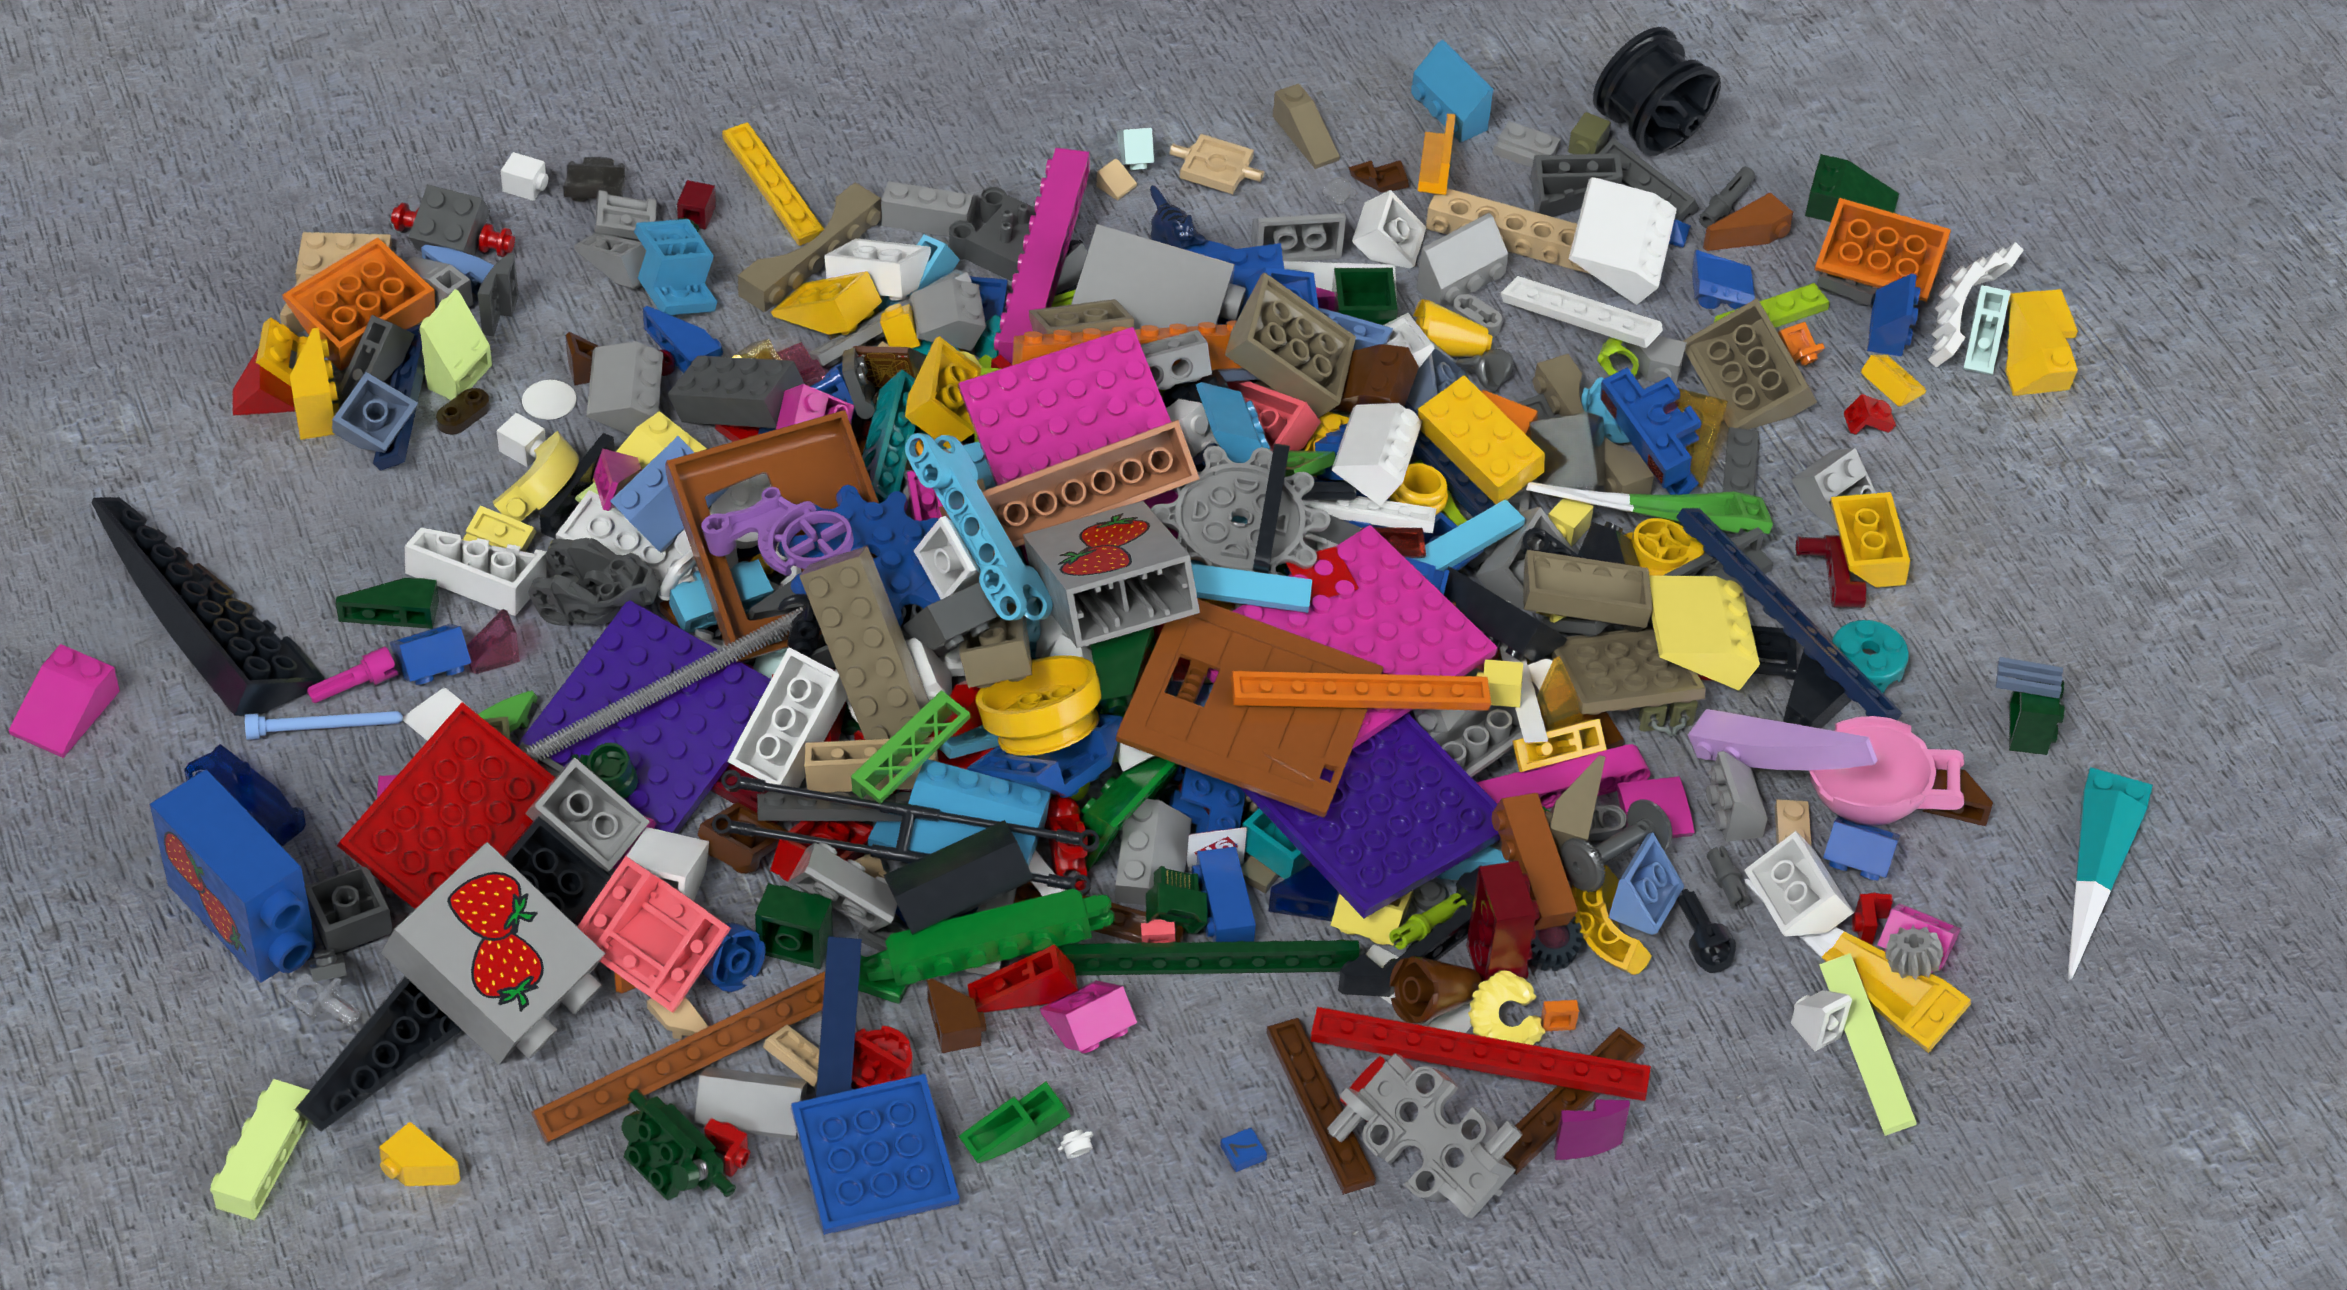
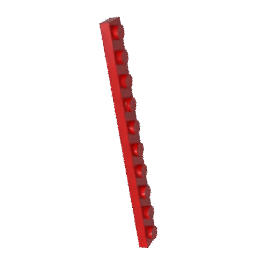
M1317 1007L1311 1031V1042L1390 1056L1396 1053L1406 1059L1641 1101L1646 1100L1651 1066L1322 1007Z

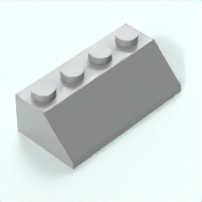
M1490 705L1489 711L1465 710L1464 715L1448 732H1431L1429 735L1470 777H1473L1513 749V740L1523 738L1515 707Z

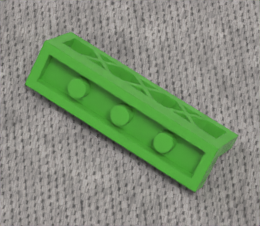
M941 690L851 775L852 792L861 799L868 794L881 804L971 718L970 712ZM952 711L958 715L952 723H943L952 714ZM934 731L935 739L930 744H921ZM912 753V761L907 766H897ZM889 774V783L882 790H877L875 786Z

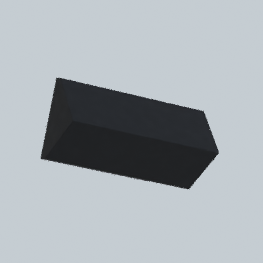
M1005 820L883 875L912 935L941 921L956 918L1034 880L1017 840Z

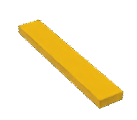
M746 122L723 130V140L798 246L814 240L824 228L750 124Z

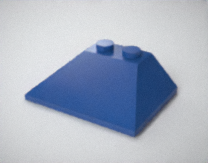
M1099 714L1098 725L1089 735L1070 746L1045 754L1013 755L1006 753L1000 746H997L968 766L967 770L1048 791L1051 794L1060 795L1062 798L1071 797L1077 794L1078 789L1086 783L1098 779L1100 773L1111 766L1118 743L1116 741V734L1123 720L1122 716Z

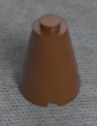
M1418 956L1403 958L1394 966L1390 976V987H1394L1395 998H1391L1392 1006L1403 1021L1407 1023H1424L1470 1004L1474 999L1472 997L1473 993L1479 990L1478 985L1483 981L1479 973L1471 968Z

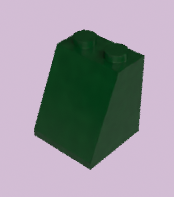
M1153 627L1090 644L1093 664L1100 683V703L1103 714L1122 716V719L1124 718L1156 645Z

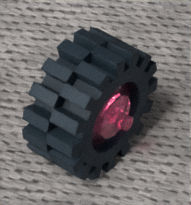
M1575 916L1568 925L1535 930V940H1531L1533 959L1531 965L1536 967L1538 963H1541V970L1547 971L1548 967L1552 966L1553 972L1558 971L1560 966L1563 969L1568 967L1569 963L1574 961L1583 939V933H1579L1581 930L1580 923L1574 924Z

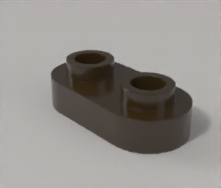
M470 388L463 391L438 410L436 414L438 429L448 435L463 432L488 413L490 409L488 394L479 388Z

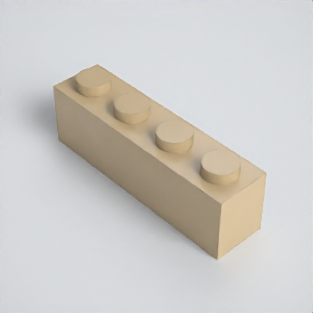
M927 737L921 744H930L935 737ZM889 739L805 743L804 767L807 789L825 793L851 792V775ZM935 751L928 759L938 762L937 751ZM912 753L897 766H907L912 761ZM921 766L897 789H913ZM889 774L875 786L877 790H882L889 783Z

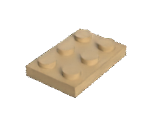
M303 232L295 273L296 281H298L301 274L316 275L377 237L391 249V235Z

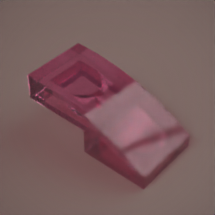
M802 342L775 353L774 359L794 361L804 383L808 386L821 381L826 375L818 360H812Z

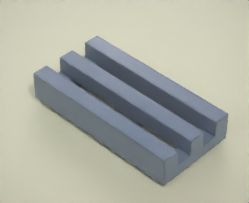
M1999 657L1996 688L2059 698L2062 689L2061 676L2063 667Z

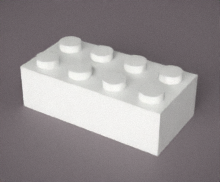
M789 647L727 762L759 779L766 780V783L799 788L805 777V743L824 742L848 697L838 672Z

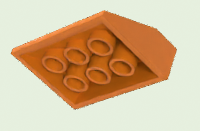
M1839 198L1814 270L1877 288L1888 285L1909 274H1915V287H1920L1919 300L1927 302L1947 250L1951 229Z
M378 237L282 294L283 300L308 335L312 328H319L320 339H327L330 357L326 358L331 360L340 371L349 366L371 315L406 330L420 323L435 311V290Z

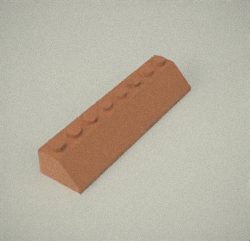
M1179 420L986 489L982 493L1015 548L1025 544L1023 534L1133 504L1199 480V476ZM940 506L939 509L942 517L946 516L951 520L944 507Z

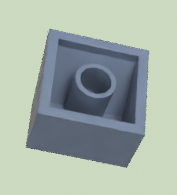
M365 372L332 419V433L358 448L385 453L418 406V402Z

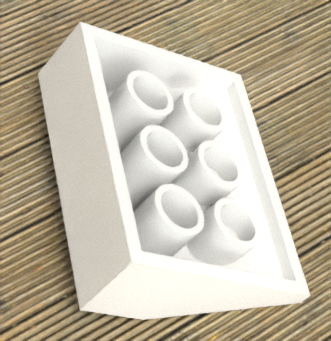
M1592 177L1587 184L1569 259L1635 305H1638L1659 287L1677 208L1655 193Z

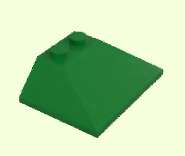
M1155 756L1124 771L1117 780L1112 776L1101 788L1100 792L1103 793L1098 800L1092 797L1081 810L1084 814L1081 822L1084 823L1085 830H1093L1099 837L1098 848L1095 851L1087 852L1085 857L1087 871L1108 851L1125 821L1146 799L1156 800L1162 794L1179 768V764ZM1087 836L1088 846L1093 845L1095 838Z

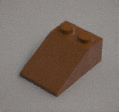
M1379 344L1353 350L1341 402L1333 410L1352 412L1356 405L1399 403L1404 407L1419 369L1409 347Z

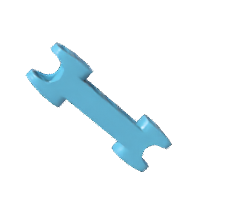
M923 433L911 435L906 442L905 452L912 469L922 485L927 488H933L979 567L981 571L979 583L997 614L1005 620H1019L1024 615L1032 621H1042L1048 618L1053 606L1049 592L1038 572L1031 566H1025L980 490L977 484V468L961 442L956 437L950 435H941L935 440ZM921 439L924 449L921 455L918 456L915 451V445ZM948 441L950 443L951 453L942 449L944 442ZM1037 598H1040L1043 604L1042 612L1039 615L1034 612V603ZM1007 601L1017 606L1015 613L1012 615L1007 610Z

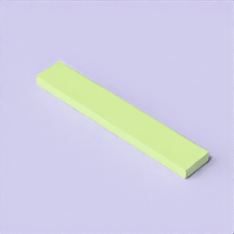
M1851 953L1819 964L1829 991L1848 994L1852 998L1844 1031L1884 1135L1887 1136L1917 1125Z

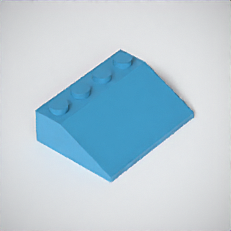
M927 759L922 764L915 780L908 804L936 808L945 813L999 822L1005 820L1006 823L1043 829L1047 821L1051 792ZM915 818L909 850L931 854L986 828L943 820L936 822ZM1012 832L1029 867L1040 837ZM897 836V839H896L894 848H896L898 836Z

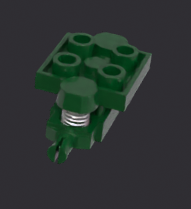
M638 1089L633 1090L629 1094L628 1101L638 1110L625 1116L621 1125L623 1135L629 1141L623 1157L667 1201L677 1197L679 1191L694 1189L697 1185L703 1191L715 1186L725 1197H729L734 1193L736 1186L723 1175V1161L714 1153L716 1147L672 1103L666 1105L658 1096L647 1099Z

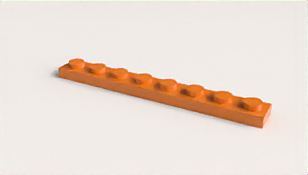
M1232 671L1230 678L1233 705L1489 711L1491 705L1488 677Z

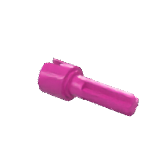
M384 646L362 656V660H360L361 664L308 687L307 692L311 701L318 703L367 681L376 685L399 675L398 671L394 668L395 663L388 648Z

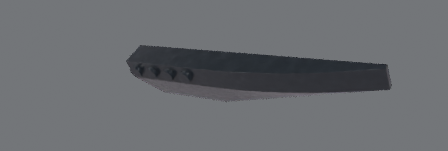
M540 816L533 821L503 856L576 926L579 925L611 878L609 874ZM404 975L294 1110L322 1132L458 1034L462 1029Z

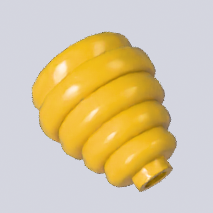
M1421 463L1408 464L1403 483L1388 499L1393 502L1435 508L1436 516L1444 510L1448 501L1447 482L1441 472L1434 467ZM1400 529L1402 532H1404V533H1406V534H1409V533H1411V532L1413 531V530Z

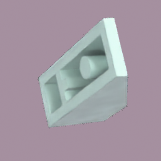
M1981 285L1974 311L1964 370L1993 375L2011 291Z

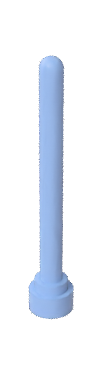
M398 711L265 719V716H259L258 713L245 714L246 740L260 739V736H265L266 732L399 724L403 720V715Z

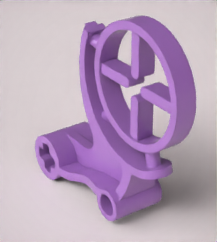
M776 487L766 488L761 494L762 500L755 505L726 514L717 513L709 515L703 520L701 525L709 552L715 556L730 554L736 548V539L750 532L758 533V547L764 561L772 569L786 576L792 574L791 568L793 566L805 569L810 564L849 552L854 543L850 523L844 516L832 511H816L814 503L809 501L795 505L783 498L780 490ZM816 523L834 524L821 531L822 539H818L815 529L811 526ZM800 530H803L809 538L789 549L792 538ZM847 532L845 540L836 550L833 551L826 543L838 535ZM815 541L818 542L819 549L824 554V556L815 558L801 557L815 548ZM778 542H782L787 558L786 562L776 554Z

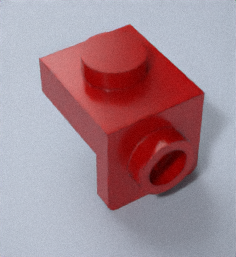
M1861 394L1844 411L1850 433L1855 435L1865 425L1887 433L1896 426L1890 405L1883 400H1877Z
M1868 893L1859 895L1856 910L1852 914V930L1858 933V938L1870 945L1873 944L1878 927L1877 919H1886L1889 916L1893 902L1891 894Z
M710 1118L704 1127V1135L716 1147L714 1151L725 1156V1175L732 1178L738 1168L742 1169L746 1165L750 1157L747 1134L738 1130L731 1123L720 1122Z

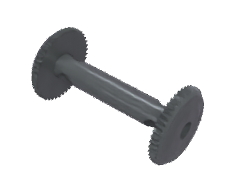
M1640 799L1629 806L1626 815L1628 817L1626 818L1628 827L1595 847H1592L1589 842L1587 843L1586 840L1584 841L1580 838H1572L1564 842L1559 857L1567 880L1574 887L1584 892L1598 890L1605 880L1604 864L1637 844L1641 846L1645 837L1652 832L1663 850H1666L1672 841V827L1664 810L1650 800Z

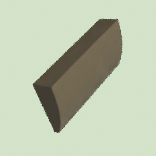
M1527 550L1525 554L1523 583L1524 610L1646 628L1652 613L1649 570L1645 567Z

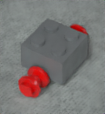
M427 184L421 204L416 211L410 210L409 204L404 202L392 211L391 223L394 224L395 230L402 232L406 227L411 228L409 239L417 251L422 252L421 247L424 245H433L475 256L479 244L480 252L487 253L492 248L496 249L499 257H504L507 253L512 252L515 245V237L512 236L511 229L503 228L501 232H496L492 224H486L490 210L481 197Z

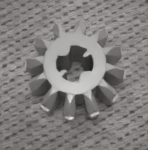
M1914 925L1909 930L1900 927L1897 934H1890V939L1885 949L1886 959H1888L1891 971L1899 972L1902 979L1907 976H1913L1915 981L1920 975L1929 978L1931 971H1939L1940 962L1943 957V947L1937 933H1930L1927 927L1920 930L1916 929Z

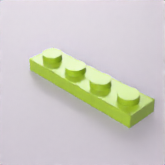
M1815 283L1759 301L1775 328L1826 311L1829 307V300ZM1735 310L1715 316L1714 322L1720 320L1721 318L1727 316Z

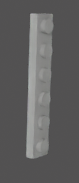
M954 270L926 287L951 278L961 281H972L967 271ZM910 296L896 303L902 306L910 304L912 308ZM883 310L857 325L858 328L854 332L847 335L841 334L809 352L808 355L812 363L825 367L833 366L841 360L840 356L843 355L844 350L851 349L853 346H866V341L872 338L879 339L884 337L880 319L881 314L885 311Z

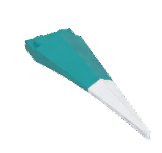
M2092 767L2089 769L2081 798L2076 888L2067 975L2069 980L2075 974L2142 823L2153 787L2149 783Z

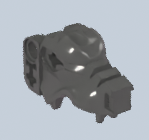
M593 538L575 540L554 539L551 541L546 555L556 575L553 578L541 577L534 579L528 593L539 615L548 623L562 626H570L571 622L602 625L611 622L619 612L620 607H623L628 601L641 606L653 604L661 582L657 580L654 570L643 563L640 557L634 553L616 555Z

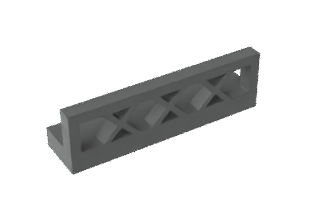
M1759 527L1733 539L1732 542L1764 574L1772 571L1773 562L1760 549L1764 533ZM1707 553L1663 575L1717 576L1726 581L1732 580L1743 586L1736 578L1726 574L1723 570V565Z

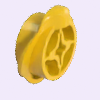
M1651 518L1644 520L1637 525L1634 532L1625 534L1626 537L1632 540L1639 567L1648 568L1649 576H1663L1704 555L1705 552L1703 545L1696 538L1688 535L1682 525L1667 519Z

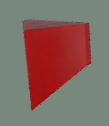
M257 349L233 388V416L295 412L291 386L256 363Z

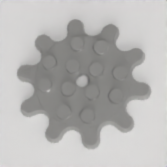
M1207 447L1203 453L1206 467L1202 472L1198 473L1199 480L1172 489L1178 494V498L1173 503L1157 504L1151 508V511L1165 527L1171 528L1179 534L1177 541L1190 554V560H1198L1207 566L1255 572L1253 571L1273 454L1271 450L1262 447L1257 448L1252 452L1251 458L1248 461L1235 463L1227 457L1226 452L1221 447ZM1297 472L1292 476L1284 478L1268 574L1277 575L1276 566L1286 562L1295 564L1302 569H1308L1317 561L1316 552L1304 543L1303 536L1307 533L1324 531L1330 525L1331 518L1326 511L1308 508L1302 502V496L1307 494L1314 486V478L1309 473ZM1234 516H1241L1247 518L1248 521L1247 524L1237 523L1235 521L1232 522V518Z

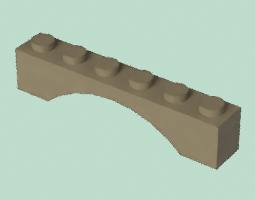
M854 182L836 197L835 209L831 220L814 240L790 253L772 258L757 259L738 274L739 297L763 312L779 304L787 294L800 287L803 281L813 273L820 271L822 266L825 265L824 255L855 238L859 239L864 232L879 223L882 217L881 198Z
M1565 354L1537 363L1535 377H1533L1535 391L1538 394H1544L1553 414L1560 415L1568 434H1570L1575 443L1578 453L1580 455L1583 454L1589 463L1592 473L1599 477L1604 485L1605 492L1650 495L1654 475L1641 456L1611 442L1588 419L1580 399L1582 372L1570 355Z

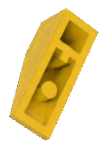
M1600 719L1583 720L1546 730L1547 742H1524L1523 738L1512 741L1519 772L1607 750Z

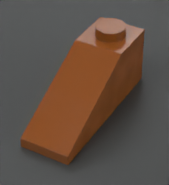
M1768 193L1708 226L1703 248L1706 251L1765 245L1778 238H1784L1791 230L1793 211L1772 193Z

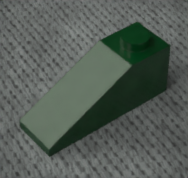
M402 578L337 596L335 602L338 621L433 629L439 603L437 580Z

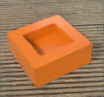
M1577 1000L1544 1001L1541 1026L1545 1031L1575 1030L1579 1013Z

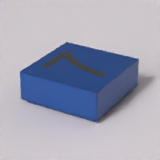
M1252 1128L1221 1139L1220 1147L1235 1172L1263 1162L1267 1158V1153Z

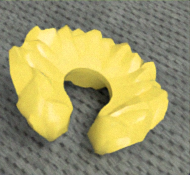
M1500 971L1495 973L1494 976H1490L1488 981H1483L1478 985L1479 990L1473 993L1472 997L1474 999L1470 1002L1471 1010L1468 1012L1471 1019L1470 1024L1475 1035L1530 1045L1540 1042L1542 1035L1545 1034V1029L1541 1026L1542 1018L1536 1015L1528 1016L1520 1025L1515 1027L1503 1024L1499 1018V1008L1504 1002L1514 1001L1522 1006H1526L1536 999L1534 989L1529 982L1522 977L1516 976L1511 971Z

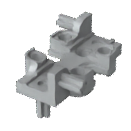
M1396 1053L1383 1064L1380 1071L1364 1089L1362 1088L1358 1092L1347 1087L1340 1094V1097L1346 1102L1347 1106L1327 1128L1333 1137H1336L1339 1142H1343L1361 1120L1365 1119L1368 1121L1362 1135L1365 1145L1375 1156L1384 1159L1390 1164L1407 1147L1415 1146L1419 1148L1423 1154V1166L1404 1185L1417 1197L1431 1202H1441L1448 1198L1466 1217L1471 1219L1475 1217L1493 1195L1500 1196L1504 1192L1500 1187L1516 1170L1503 1156L1523 1135L1509 1121H1506L1498 1130L1494 1121L1478 1107H1471L1470 1112L1459 1124L1448 1123L1443 1113L1444 1105L1459 1088L1448 1075L1432 1067L1421 1066L1414 1069L1401 1055ZM1434 1078V1088L1429 1093H1426L1427 1082ZM1415 1103L1418 1107V1115L1413 1121L1407 1122L1403 1117V1111L1407 1105ZM1477 1124H1480L1481 1131L1479 1136L1472 1139V1129ZM1388 1129L1389 1138L1387 1142L1381 1144V1135ZM1461 1149L1464 1154V1161L1459 1167L1452 1168L1449 1164V1155L1452 1151ZM1434 1175V1186L1427 1191L1426 1181L1430 1176Z

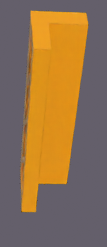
M1447 113L1445 134L1425 131L1418 192L1446 195L1456 114Z

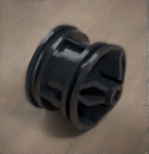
M1655 27L1632 38L1611 58L1595 85L1593 104L1599 113L1609 117L1612 121L1616 123L1627 122L1629 124V135L1636 142L1639 150L1645 155L1657 156L1668 149L1671 150L1682 144L1698 131L1717 101L1721 88V79L1714 69L1705 66L1702 62L1686 60L1684 47L1671 30L1665 27Z

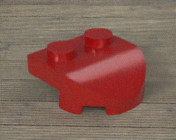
M881 1026L880 1030L866 1031L863 1028L855 1033L851 1088L859 1089L911 1077L913 1055L910 1042L902 1032L889 1026Z

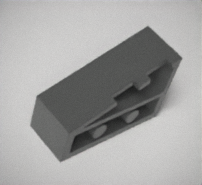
M1620 154L1535 155L1530 174L1535 212L1555 217L1581 209L1588 181L1592 177L1621 184L1623 174Z

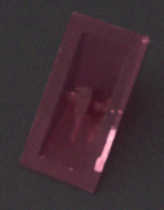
M502 609L467 645L472 662L469 664L472 673L479 674L520 662L517 633L507 610Z

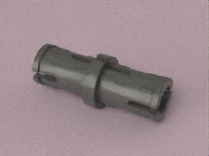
M1720 846V854L1718 848L1715 847L1707 853V859L1716 873L1717 878H1715V881L1719 888H1723L1731 908L1737 910V902L1739 908L1742 909L1751 901L1741 882L1742 875L1739 869L1732 864L1726 848Z

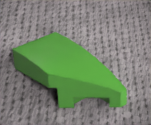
M527 691L498 702L478 715L483 719L508 716L511 733L520 726L523 728L528 727L530 720L527 717L532 703H536L538 697L533 691Z

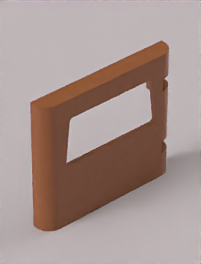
M845 410L667 460L665 464L669 487L726 646L729 643L732 645L731 642H735V640L739 641L738 638L742 639V636L746 637V634L750 636V632H757L756 629L764 628V625L767 626L772 621L775 623L774 620L782 619V616L785 617L786 614L752 621L747 619L726 557L715 556L709 552L701 527L703 520L710 515L705 500L706 496L758 475L766 474L771 487L778 488L781 496L795 505L809 501L823 509H834L838 507L836 494L845 485L854 486L861 498L866 502L878 503ZM800 530L797 534H795V536L804 535L806 533L803 530ZM871 553L873 559L877 558L875 554ZM787 630L788 635L784 632V637L780 634L782 641L768 644L766 641V646L762 643L763 648L758 645L759 650L755 647V652L753 649H751L752 653L748 651V655L744 652L745 657L740 654L741 659L737 656L738 661L736 663L787 648L789 631Z

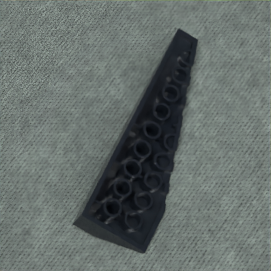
M100 497L92 499L91 503L107 535L143 597L172 639L234 716H245V714L255 713L263 714L307 694L308 687L326 680L292 639L286 636L281 640L274 633L276 630L275 625L269 620L260 621L253 615L254 608L251 605L234 599V591L200 563L193 565L187 560L188 553L181 547L174 549L166 543L167 536L159 529L156 530L146 526L147 519L122 498Z

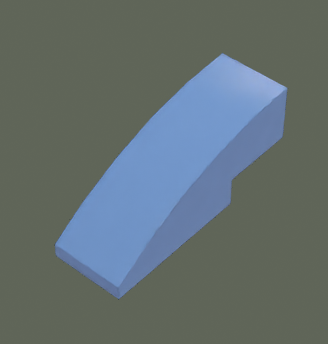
M433 245L421 247L423 259L451 264L468 277L471 281V290L477 296L484 278L494 267V265L478 257L461 251Z

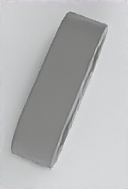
M1462 294L1454 299L1453 312L1488 328L1489 334L1492 337L1497 336L1501 332L1502 316L1497 310L1469 294Z

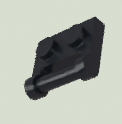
M1751 625L1758 658L1785 660V664L1760 662L1759 667L1753 674L1785 676L1786 680H1795L1797 672L1796 640L1786 635L1783 628Z

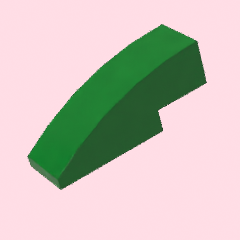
M1045 1081L1019 1101L1013 1096L960 1134L959 1138L976 1162L981 1163L1015 1150L1038 1138L1071 1116Z

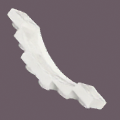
M2016 242L2007 249L2001 247L1986 259L1983 256L1967 268L1964 266L1958 268L1951 276L1953 282L1948 284L1939 294V297L1942 299L1935 308L1938 311V315L1935 321L1936 328L1932 332V335L1937 340L1932 345L1934 351L1928 359L1936 368L1952 357L1965 339V336L1960 333L1961 315L1971 287L1994 281L2012 268L2023 252V249Z

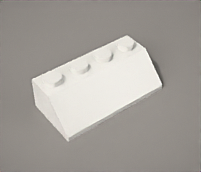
M1399 403L1356 405L1352 409L1331 470L1381 506L1403 483L1422 420L1418 418L1414 411L1404 408Z

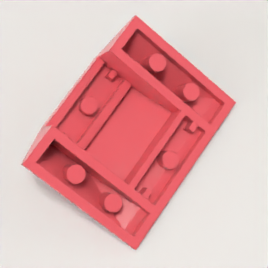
M627 856L624 857L577 926L605 953L600 960L602 964L673 1013L731 929L715 915Z

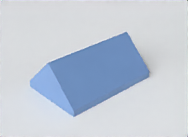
M1653 832L1645 837L1620 878L1608 917L1651 935L1658 933L1684 888L1683 882Z

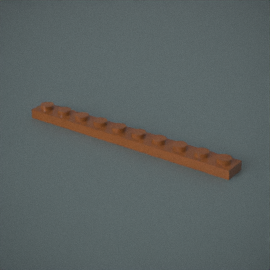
M825 971L532 1111L531 1114L545 1143L631 1103L627 1098L635 1089L640 1090L644 1096L774 1034L785 1025H793L822 1011Z

